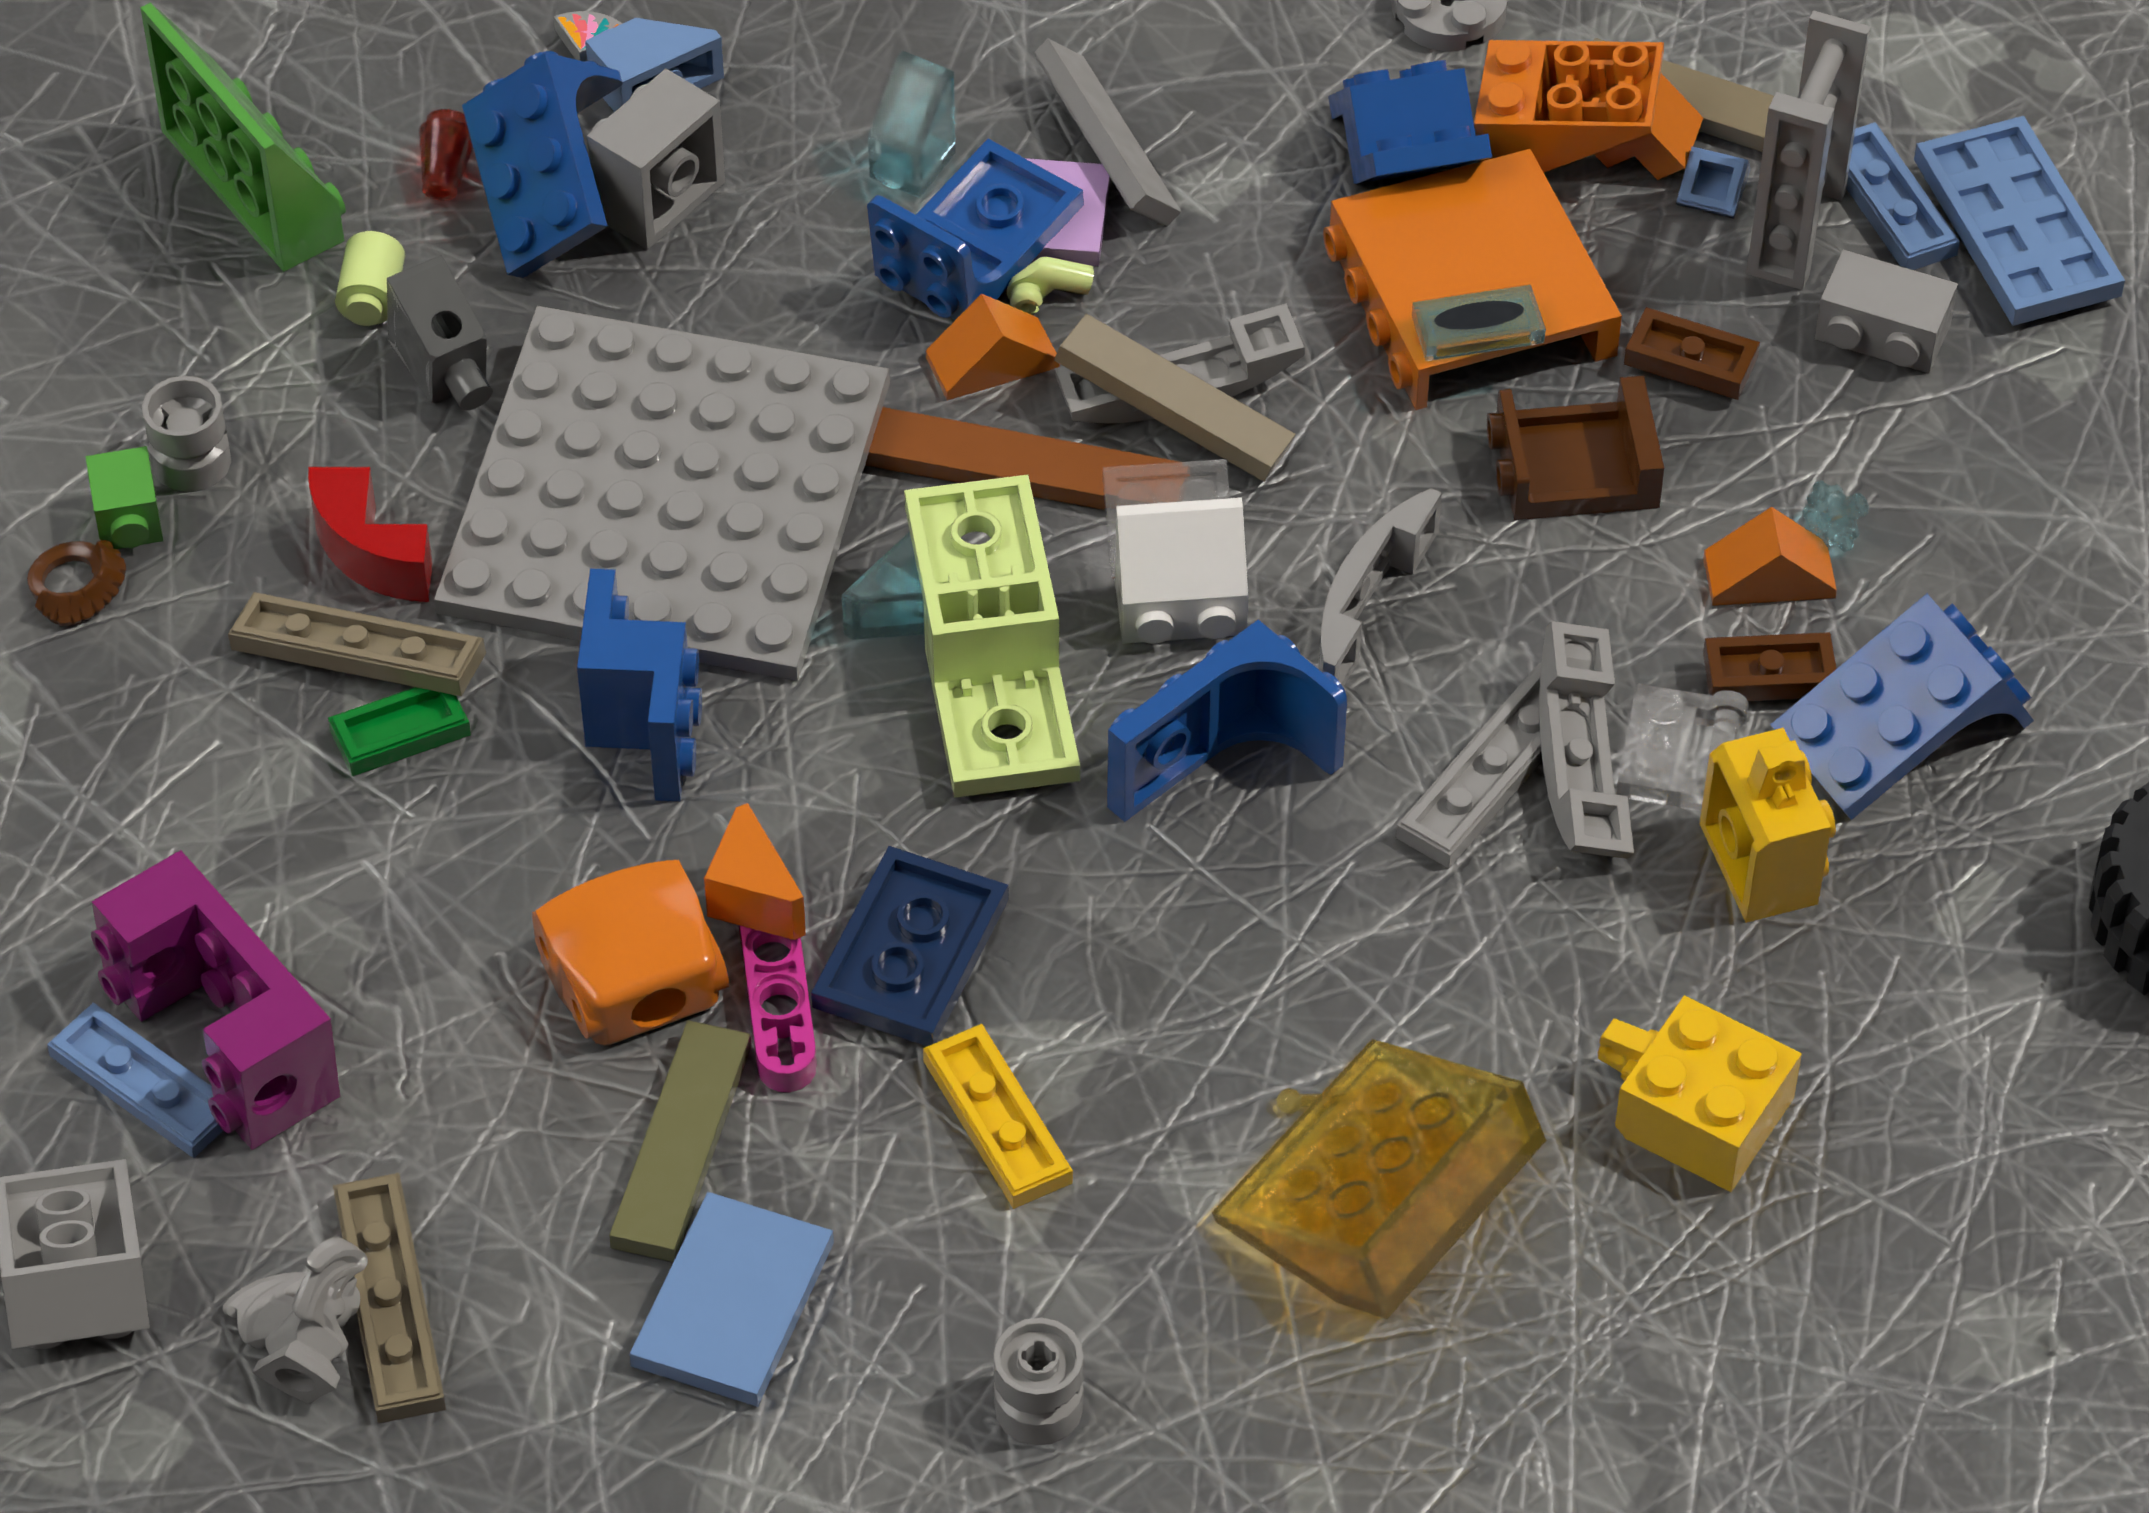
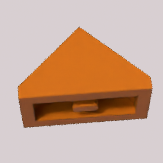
M980 294L926 349V359L947 401L1060 367V364L1054 361L1057 353L1038 317L984 294Z
M1773 507L1765 510L1704 550L1703 559L1712 606L1836 598L1837 589L1827 542Z
M746 803L736 807L704 877L707 917L792 940L805 936L804 896L749 804Z

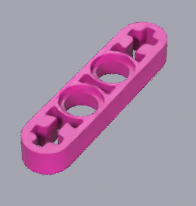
M739 925L759 1077L768 1088L778 1092L801 1090L811 1083L816 1074L817 1066L801 937L792 940ZM769 942H779L790 949L787 957L776 962L763 961L754 953L758 947ZM775 995H786L797 1002L795 1009L784 1015H772L761 1007L766 999ZM790 1037L794 1064L781 1065L778 1038Z

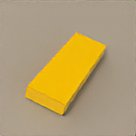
M983 1024L923 1048V1062L1013 1209L1073 1184L1072 1168Z

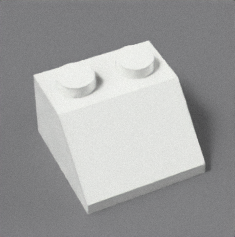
M1242 497L1116 506L1115 589L1122 644L1141 642L1155 644L1169 640L1197 638L1221 639L1227 636H1236L1247 628L1248 583Z

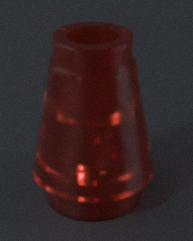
M439 109L429 113L426 121L419 127L422 192L431 199L448 201L457 196L458 187L473 151V145L464 113L451 109Z

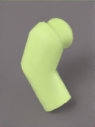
M1047 256L1040 257L1011 278L1006 293L1008 299H1010V306L1033 315L1039 311L1043 298L1054 289L1087 295L1093 283L1094 269L1091 265Z

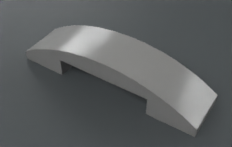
M1282 304L1229 319V336L1161 354L1160 356L1233 397L1272 378L1305 355V347L1287 304ZM1064 366L1055 368L1058 384L1073 421L1127 423L1154 419Z
M1432 488L1425 490L1399 504L1381 517L1353 546L1335 575L1323 610L1319 670L1321 672H1329L1335 676L1343 688L1360 661L1362 621L1357 620L1390 566L1413 575L1439 532L1442 492Z
M1551 621L1546 626L1542 652L1539 718L1543 769L1552 812L1560 834L1570 851L1629 859L1634 854L1628 796L1615 795L1604 696L1615 685L1609 629Z

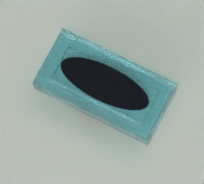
M1531 284L1418 301L1412 304V319L1426 361L1536 345L1545 342L1546 328Z

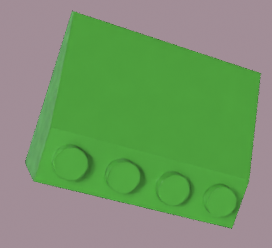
M151 2L140 7L163 134L274 262L285 272L344 242L341 216L346 213V208L337 188L331 182L324 184L318 178L306 153L300 147L293 149L283 138L282 131L275 118L270 113L262 114L253 104L248 89L239 78L232 80L211 56Z

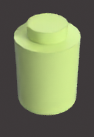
M365 231L353 235L346 243L335 305L344 317L355 324L371 326L388 320L387 277L402 272L405 259L404 248L395 238L381 232Z

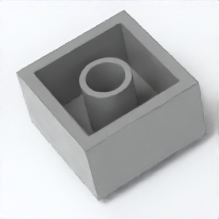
M666 68L648 84L638 87L626 103L608 118L598 121L587 135L588 155L607 225L646 250H649L725 183L720 100Z

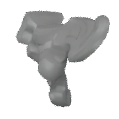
M333 1237L327 1239L313 1249L305 1262L308 1268L307 1273L291 1272L262 1278L241 1288L229 1297L223 1305V1312L225 1315L237 1318L238 1330L242 1340L257 1349L266 1347L269 1353L268 1356L258 1360L252 1372L254 1375L307 1404L336 1389L340 1376L331 1361L340 1358L349 1344L341 1328L359 1309L360 1293L356 1287L357 1279L353 1276L363 1271L368 1263V1257L361 1249L343 1238Z

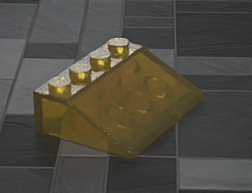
M1372 1039L1213 1210L1212 1215L1216 1223L1336 1303L1388 1319L1547 1140L1522 1081Z

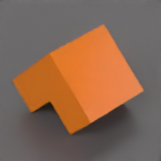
M1661 73L1651 133L1594 155L1607 168L1635 156L1659 180L1685 169L1691 147L1694 145L1703 117Z

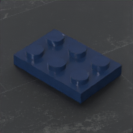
M888 846L811 992L812 1008L925 1046L936 1043L1009 900L1008 884Z

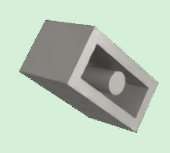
M1843 249L1820 300L1815 340L1930 374L1951 325L1958 283Z

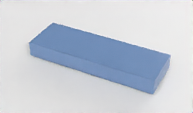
M1876 122L1856 128L1846 189L1901 267L1915 270L1957 256L1960 241Z
M94 1002L47 1044L50 1057L193 1158L223 1131L213 1117L208 1105V1099L213 1097L212 1086Z

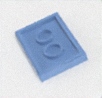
M707 1192L630 1352L631 1367L758 1407L834 1244L833 1230Z

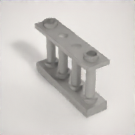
M1812 11L1798 98L1776 92L1769 107L1747 266L1748 275L1800 290L1805 288L1811 274L1822 195L1842 201L1846 193L1871 26L1817 11Z

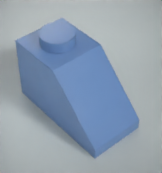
M634 18L585 40L587 61H593L600 66L616 69L620 72L623 84L603 97L614 112L630 99L638 87L648 84L665 68L700 89L724 78L722 38L716 30Z

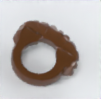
M99 540L96 542V545L85 541H71L56 545L42 553L29 569L27 581L32 595L37 600L35 607L52 623L59 626H71L79 624L81 621L89 620L94 614L102 611L105 605H108L112 598L118 594L119 588L125 579L126 564L124 559L121 558L119 550L113 549V545L109 540ZM80 561L91 566L94 577L86 586L77 591L56 593L45 588V579L48 574L63 563Z

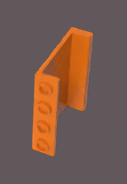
M1531 149L1331 201L1330 226L1325 227L1323 230L1327 254L1332 262L1339 261L1345 271V284L1351 301L1354 304L1361 303L1366 312V322L1370 338L1375 346L1382 345L1388 355V366L1392 381L1397 389L1405 388L1415 410L1427 407L1429 375L1578 335H1581L1595 362L1618 355L1622 315ZM1508 301L1520 304L1524 308L1523 313L1517 318L1484 328L1448 329L1440 327L1434 322L1437 315L1448 309L1476 302Z

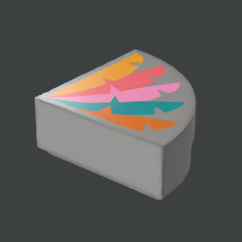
M574 11L554 16L555 32L573 57L580 61H587L585 40L607 29L623 24L608 15L590 11Z

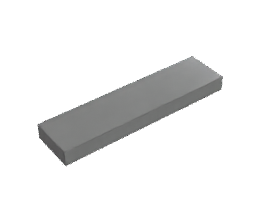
M1047 38L1034 52L1036 54L1035 58L1130 210L1161 225L1165 224L1168 226L1182 211L1084 56Z
M1541 663L1532 670L1397 824L1396 839L1449 869L1542 762L1539 718Z

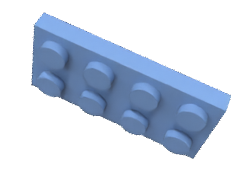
M2024 116L1916 144L1915 163L2012 326L2122 297L2125 283L2123 276Z

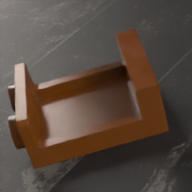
M1644 376L1620 377L1617 402L1516 410L1512 390L1498 391L1497 413L1487 414V437L1490 450L1500 449L1501 459L1496 461L1497 488L1499 496H1509L1514 520L1660 508L1665 468Z

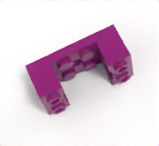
M182 850L92 901L96 929L91 932V938L97 952L101 956L103 969L98 971V978L105 993L114 1004L120 1005L124 1002L142 1022L203 986L207 995L217 1007L223 1008L227 1005L232 1011L203 1029L206 1053L209 1057L202 1060V1066L211 1083L213 1097L208 1099V1105L216 1122L226 1133H231L235 1130L250 1149L253 1150L340 1097L331 1018Z

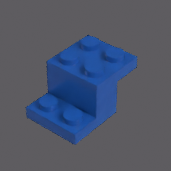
M1446 60L1413 65L1411 69L1399 71L1400 78L1390 80L1388 69L1353 75L1354 78L1343 80V90L1328 96L1332 119L1343 117L1354 184L1457 168L1492 158L1489 134L1475 135L1465 68L1447 71Z
M590 568L577 664L585 747L650 750L655 801L680 802L683 776L694 777L696 767V739L690 737L692 735V727L700 726L702 689L691 687H697L699 650L688 648L686 622L629 620V597L618 595L616 569Z

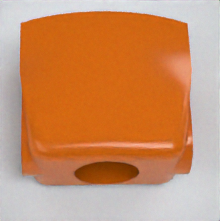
M679 860L641 864L597 877L558 895L535 912H532L535 941L541 955V962L559 998L572 1013L582 1035L586 1039L591 1037L596 1044L603 1046L612 1045L710 1009L718 1001L719 990L729 987L728 973L722 954L704 919L698 896Z

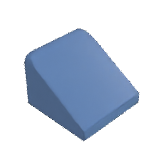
M1691 147L1676 202L1677 205L1734 218L1751 169L1749 160Z

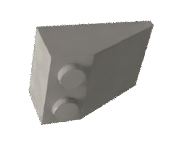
M126 1159L0 1177V1269L12 1349L28 1346L35 1349H48L56 1347L64 1341L95 1336L115 1339L124 1337L132 1331L150 1328Z

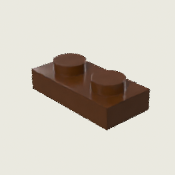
M1646 307L1625 349L1624 365L1739 400L1758 359L1760 342Z
M1830 632L1705 638L1703 657L1711 703L1801 699L1837 669Z

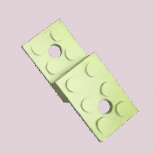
M1028 474L904 490L905 510L924 601L925 652L954 798L1080 781V762L1059 668V616ZM977 531L986 533L991 539L983 544H970L963 541L961 537L967 533ZM1006 724L1017 726L1023 731L1019 736L1012 739H1002L991 733L994 728Z

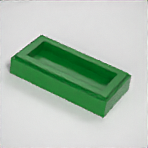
M418 687L328 717L330 732L352 777L471 736L469 720L456 695Z

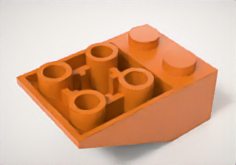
M1489 40L1474 120L1475 135L1489 134L1492 158L1489 159L1531 149L1544 173L1650 134L1663 61L1664 42Z

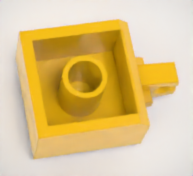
M1784 727L1723 742L1709 754L1699 824L1745 923L1818 905L1822 879L1829 874L1827 850L1829 839L1833 838L1836 834L1834 815L1829 803L1825 799L1818 800L1811 785L1812 776L1807 757L1799 749L1795 740H1789Z
M1685 995L1660 1031L1653 1029L1646 1031L1613 1018L1601 1035L1598 1050V1059L1619 1071L1621 1079L1624 1080L1619 1090L1615 1127L1623 1137L1729 1192L1733 1191L1793 1101L1802 1053Z

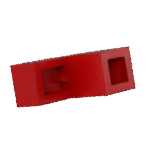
M308 467V482L316 532L325 553L334 565L356 583L379 594L402 600L429 602L433 563L427 524H374L376 504L370 467Z

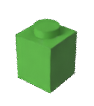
M147 446L85 456L99 539L109 540L113 545V549L134 548L144 544L164 541Z

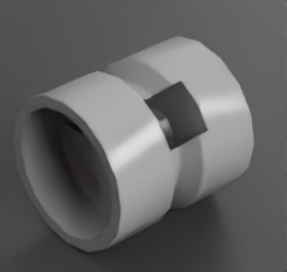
M192 376L172 377L156 384L146 394L142 404L144 424L155 476L161 484L173 490L183 492L205 490L217 484L228 473L232 462L220 393L213 384L202 378Z
M1042 1317L1024 1319L1008 1327L998 1338L993 1353L996 1420L1005 1433L1019 1442L1032 1445L1055 1443L1069 1436L1079 1424L1082 1416L1084 1399L1082 1383L1084 1379V1357L1082 1344L1073 1330L1059 1321Z

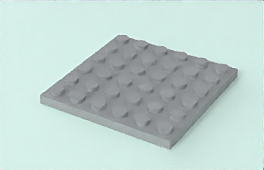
M537 306L434 598L436 614L581 641L590 568L616 569L618 595L629 597V620L686 622L688 648L699 650V663L798 681L890 385L889 368Z

